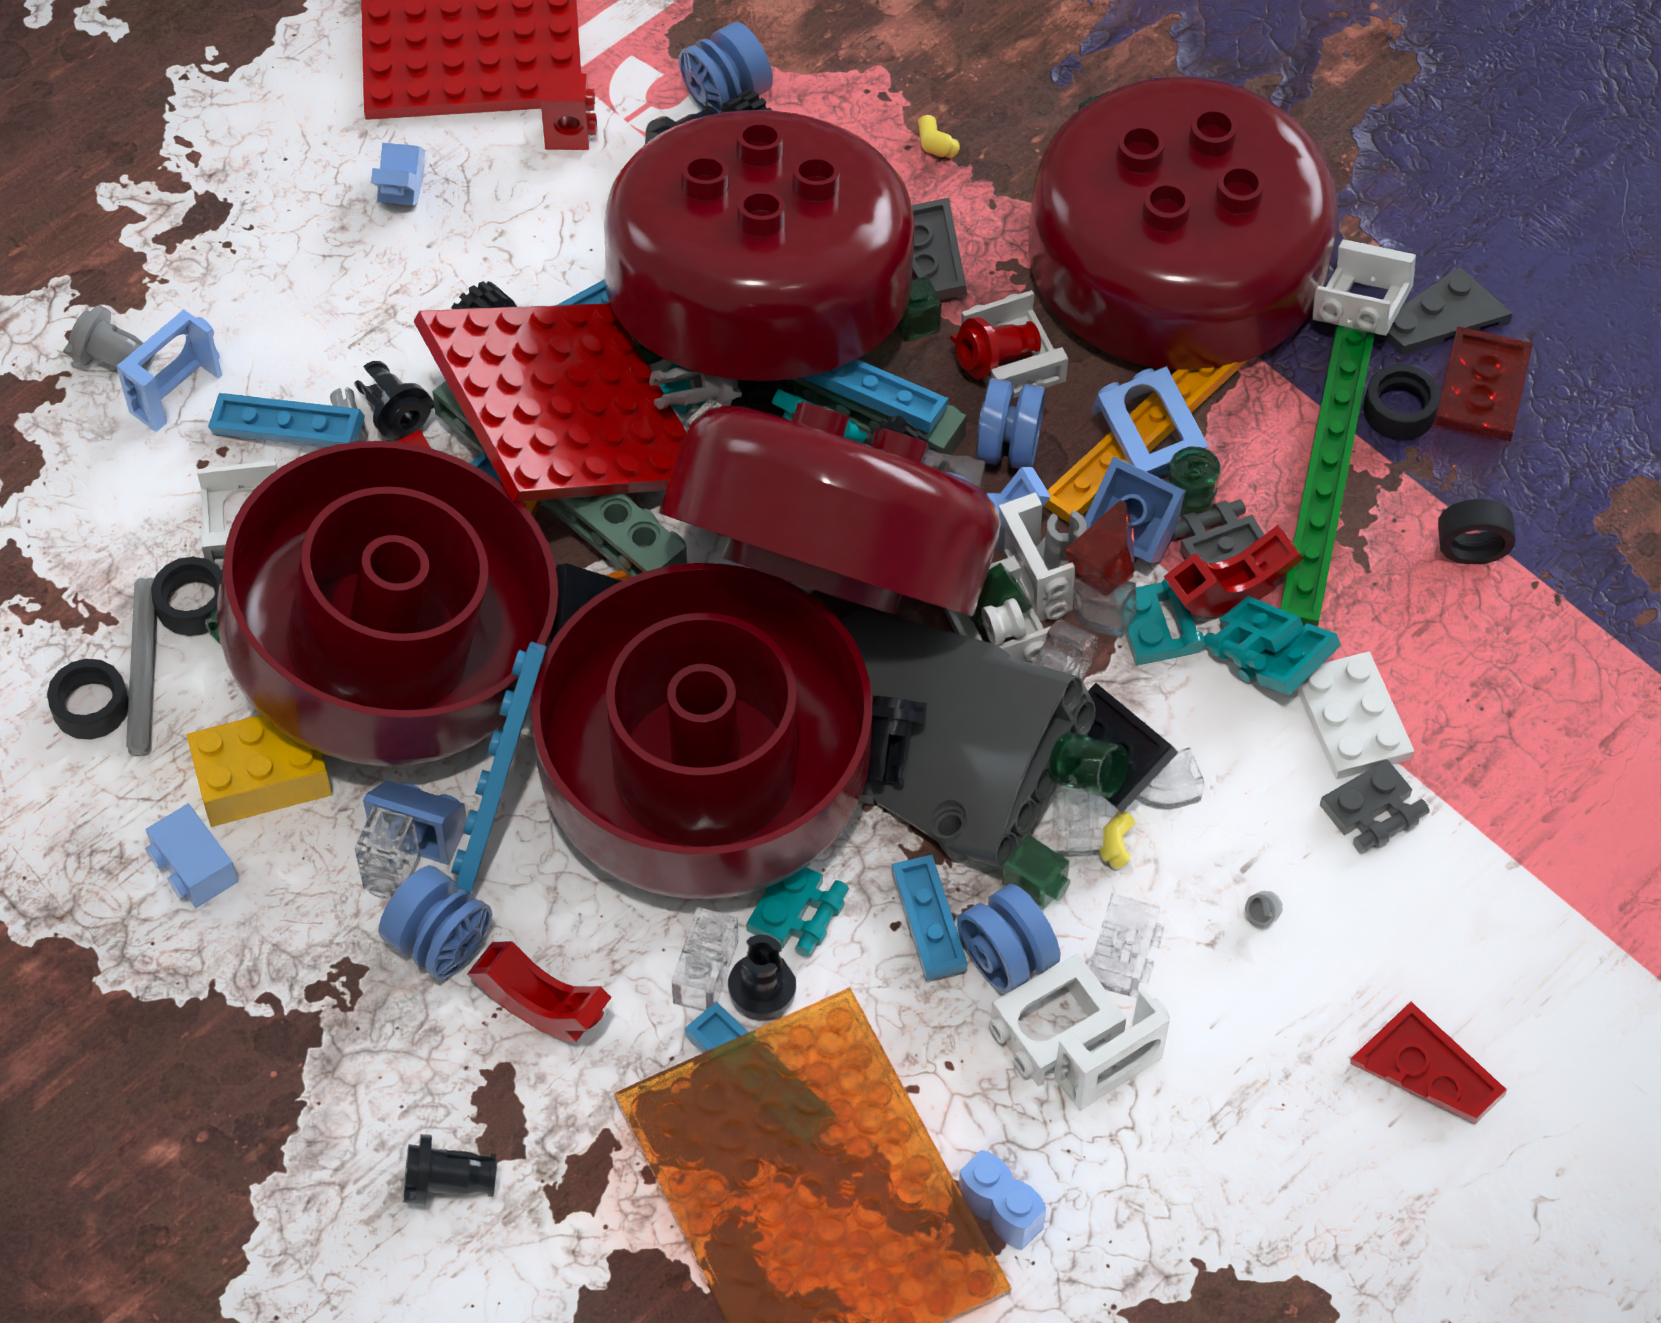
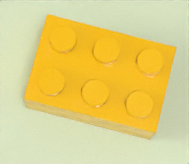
M262 715L186 734L210 827L332 796L322 753L291 739L274 727Z

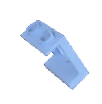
M183 309L116 366L129 413L155 432L167 424L161 400L201 366L217 379L222 376L219 364L220 355L213 339L214 330L202 317L195 318ZM184 334L186 336V342L181 353L155 377L141 367L178 335Z
M1167 366L1157 371H1154L1152 368L1143 370L1136 374L1132 381L1122 385L1114 382L1103 387L1098 392L1092 412L1093 414L1103 413L1129 464L1161 478L1202 460L1208 444ZM1154 390L1164 404L1182 441L1149 454L1126 410L1124 402Z

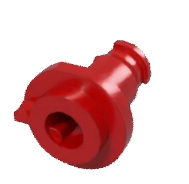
M981 317L966 319L961 325L959 332L950 336V340L955 343L956 355L960 365L975 379L991 377V369L997 368L999 363L1013 361L1023 356L1029 358L1031 357V351L1038 352L1041 349L1040 332L1032 321H1027L1024 325L1008 324L994 327Z

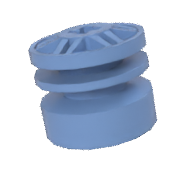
M732 22L713 32L710 40L701 39L695 45L682 49L678 56L683 81L692 98L701 109L705 106H711L720 113V107L723 103L744 91L752 90V92H757L760 96L769 91L773 85L772 69L762 45L756 36L740 22Z
M428 865L418 869L409 876L396 890L381 916L378 932L380 938L401 954H412L416 965L426 968L427 973L435 979L443 980L461 969L475 954L491 925L493 913L488 904L482 900L475 899V895L470 891H459L456 881L438 868Z

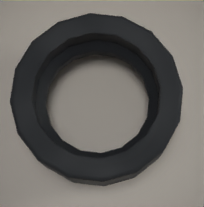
M1399 364L1382 368L1370 379L1363 404L1365 418L1371 427L1383 436L1397 440L1413 439L1421 436L1433 426L1441 399L1439 386L1431 375L1411 365ZM1389 390H1405L1419 397L1425 406L1422 411L1414 414H1399L1383 406L1379 397L1382 393Z
M1489 499L1461 501L1446 508L1438 518L1440 551L1446 558L1456 563L1486 564L1497 561L1508 555L1515 546L1513 513L1508 506L1498 501ZM1486 530V532L1483 533H1466L1470 531Z
M185 557L165 565L156 574L151 586L152 601L156 615L164 627L176 634L187 636L205 634L218 627L217 599L222 572L218 565L205 558ZM196 581L207 583L215 591L214 597L206 605L195 610H178L168 604L169 595L177 587L185 583Z
M86 658L71 662L58 670L49 683L47 699L54 722L62 732L74 738L91 740L106 736L117 729L127 717L129 698L123 677L113 665L103 660ZM91 683L103 684L112 691V698L108 704L95 713L87 715L73 714L65 708V699L80 686Z

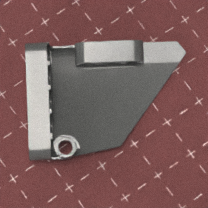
M864 608L841 619L840 622L853 638L865 662L872 696L893 697L927 703L925 724H912L908 758L902 771L904 784L868 780L874 796L873 801L936 840L950 860L960 862L972 859L1005 869L1014 860L1094 723L1096 708L1084 682L1076 675L1014 659L1004 649L992 643Z

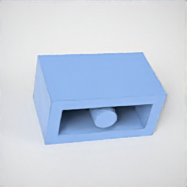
M189 803L145 829L150 845L145 849L151 861L158 869L163 866L170 873L167 879L173 891L180 899L187 896L195 909L238 883L232 860Z

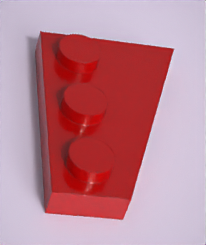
M1412 1001L1350 1058L1351 1065L1475 1124L1507 1092V1089Z

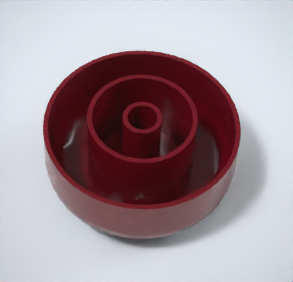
M1196 77L1155 78L1122 86L1093 100L1074 113L1052 137L1043 154L1033 186L1029 228V258L1036 284L1052 311L1067 327L1093 346L1121 359L1155 368L1167 366L1169 370L1219 368L1223 365L1252 359L1279 345L1295 333L1313 311L1316 289L1318 286H1325L1338 221L1337 194L1333 174L1317 143L1294 118L1279 106L1247 89L1225 82Z
M772 110L722 112L689 120L662 132L647 142L629 159L612 184L604 217L605 283L610 306L622 326L647 349L679 366L700 373L738 380L769 381L801 378L838 368L858 359L883 342L896 328L906 311L911 294L915 229L910 196L897 171L878 150L858 135L830 122L797 113Z
M803 401L797 404L792 421L761 411L729 405L706 410L692 421L683 437L659 513L728 537L722 555L723 559L894 615L897 614L902 596L906 595L943 608L974 616L998 543L1000 530L996 505L983 489L965 479L922 464L929 445L928 442L885 428H881V430L875 428L870 446L843 437L849 416Z
M359 441L338 444L313 451L280 467L259 484L241 506L232 523L226 541L217 599L219 637L227 666L246 699L267 721L291 739L330 757L353 763L392 767L419 765L439 761L464 752L489 738L494 730L500 729L505 724L507 716L500 715L499 713L506 690L514 692L519 676L511 674L519 650L527 652L530 642L547 646L557 611L558 579L554 558L538 523L521 502H512L505 487L499 481L481 469L442 451L420 445L390 441Z
M722 563L679 564L653 569L611 586L583 605L557 633L544 655L533 689L531 714L538 773L542 790L551 811L564 833L591 862L615 878L648 892L684 899L729 898L753 893L792 877L820 857L840 836L860 801L868 778L871 761L872 692L865 662L856 643L837 617L816 598L784 579L751 568Z

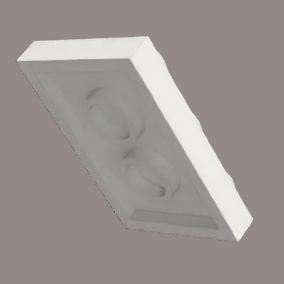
M1370 651L1323 663L1296 688L1336 780L1366 772L1386 759L1392 765L1413 759L1415 751Z

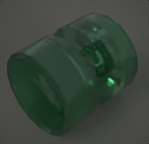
M1186 447L1175 453L1170 461L1169 479L1167 482L1186 491L1179 517L1191 512L1197 515L1211 510L1216 502L1221 464L1217 456L1210 450L1202 447Z
M1067 732L1060 736L1051 751L1049 760V772L1056 784L1074 789H1083L1085 792L1108 798L1115 795L1121 789L1128 771V756L1123 746L1103 740H1094L1092 737L1073 732Z

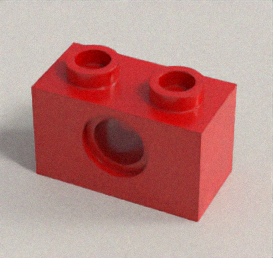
M542 73L540 102L545 150H589L590 135L597 134V114L590 113V111H595V89L588 88L587 73Z

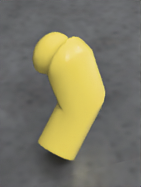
M925 115L918 120L921 146L925 152L947 158H953L958 154L960 149L959 142L956 139H952L949 134L937 130L935 117Z
M1118 811L1097 836V845L1101 858L1104 862L1108 861L1114 869L1124 867L1130 860V853L1124 849L1123 837L1135 825V820L1126 811L1123 813Z

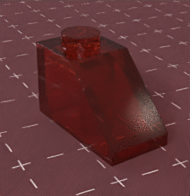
M1122 500L1116 503L1065 549L1068 562H1073L1075 566L1074 578L1106 597L1120 585L1124 584L1135 572L1134 530L1127 504Z

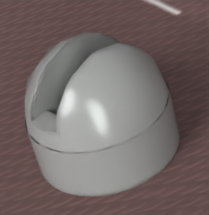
M1260 891L1248 898L1245 911L1253 924L1264 927L1278 920L1283 912V903L1274 892Z

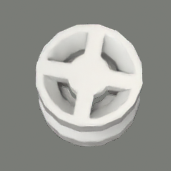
M1014 598L1004 601L1003 605L997 608L992 605L982 608L983 623L992 644H1002L1005 638L1011 636L1016 639L1026 636L1024 618Z

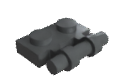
M1238 499L1230 503L1226 500L1213 504L1211 510L1197 515L1191 512L1181 516V520L1178 521L1172 538L1177 539L1185 535L1189 537L1182 540L1180 548L1186 559L1196 552L1205 562L1217 563L1239 554L1264 536V533L1253 515L1238 520L1237 516L1246 513L1243 501ZM1212 525H1220V527L1214 528L1212 530H1205V528L1210 527Z
M1388 759L1322 796L1320 801V807L1344 836L1357 828L1362 834L1356 836L1353 842L1360 852H1364L1371 847L1379 848L1389 842L1391 835L1402 829L1405 831L1412 829L1419 824L1420 818L1430 813V809L1423 799L1411 805L1403 802L1410 798L1412 788ZM1386 811L1391 815V817L1382 822L1374 820L1375 817Z

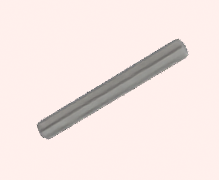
M150 577L146 579L139 578L134 583L126 740L128 752L134 756L148 754L151 741L156 611L151 593L154 579Z

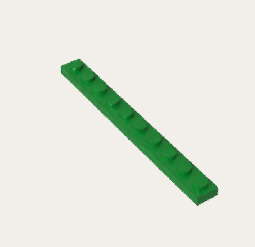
M1337 325L1293 542V545L1304 559L1287 572L1280 607L1284 611L1299 616L1303 626L1308 623L1318 627L1375 334Z

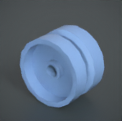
M990 379L978 424L977 462L998 465L1003 458L1007 442L1010 443L1009 463L1012 468L1033 467L1042 424L1046 387L1025 384L1020 390L1017 406L1015 407L1013 406L1014 387L1011 381Z
M1010 883L989 896L988 906L978 903L957 916L959 935L968 955L987 982L1003 994H1007L1028 982L1030 972L1039 975L1060 962L1061 952L1058 940L1050 923L1030 895L1017 885Z

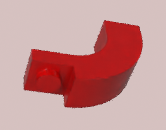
M1277 525L1232 558L1217 563H1208L1202 560L1195 552L1163 577L1192 614L1201 617H1215L1225 615L1247 596L1257 600L1264 597L1276 588L1273 584L1275 580L1304 558L1281 527Z
M513 941L492 942L467 973L486 994L511 1014L543 1033L570 1042H577L584 1031L591 1029L602 1019L604 1015L603 1008L612 998L601 986H572L552 977L538 967Z

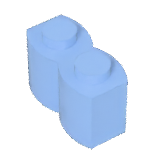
M981 1150L960 1170L958 1194L961 1201L973 1214L982 1219L989 1220L995 1233L1006 1244L1023 1250L1043 1230L1046 1206L1043 1199L1031 1186L1014 1179L1008 1166L999 1157L988 1151Z

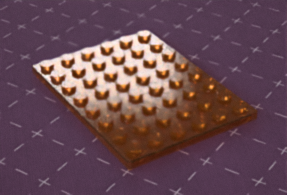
M850 987L614 1093L615 1101L726 1323H950L1011 1294L1012 1287Z

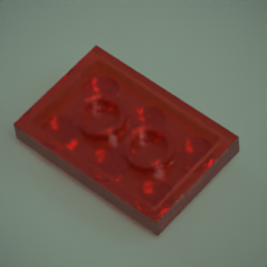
M1458 326L1434 425L1511 442L1533 343Z

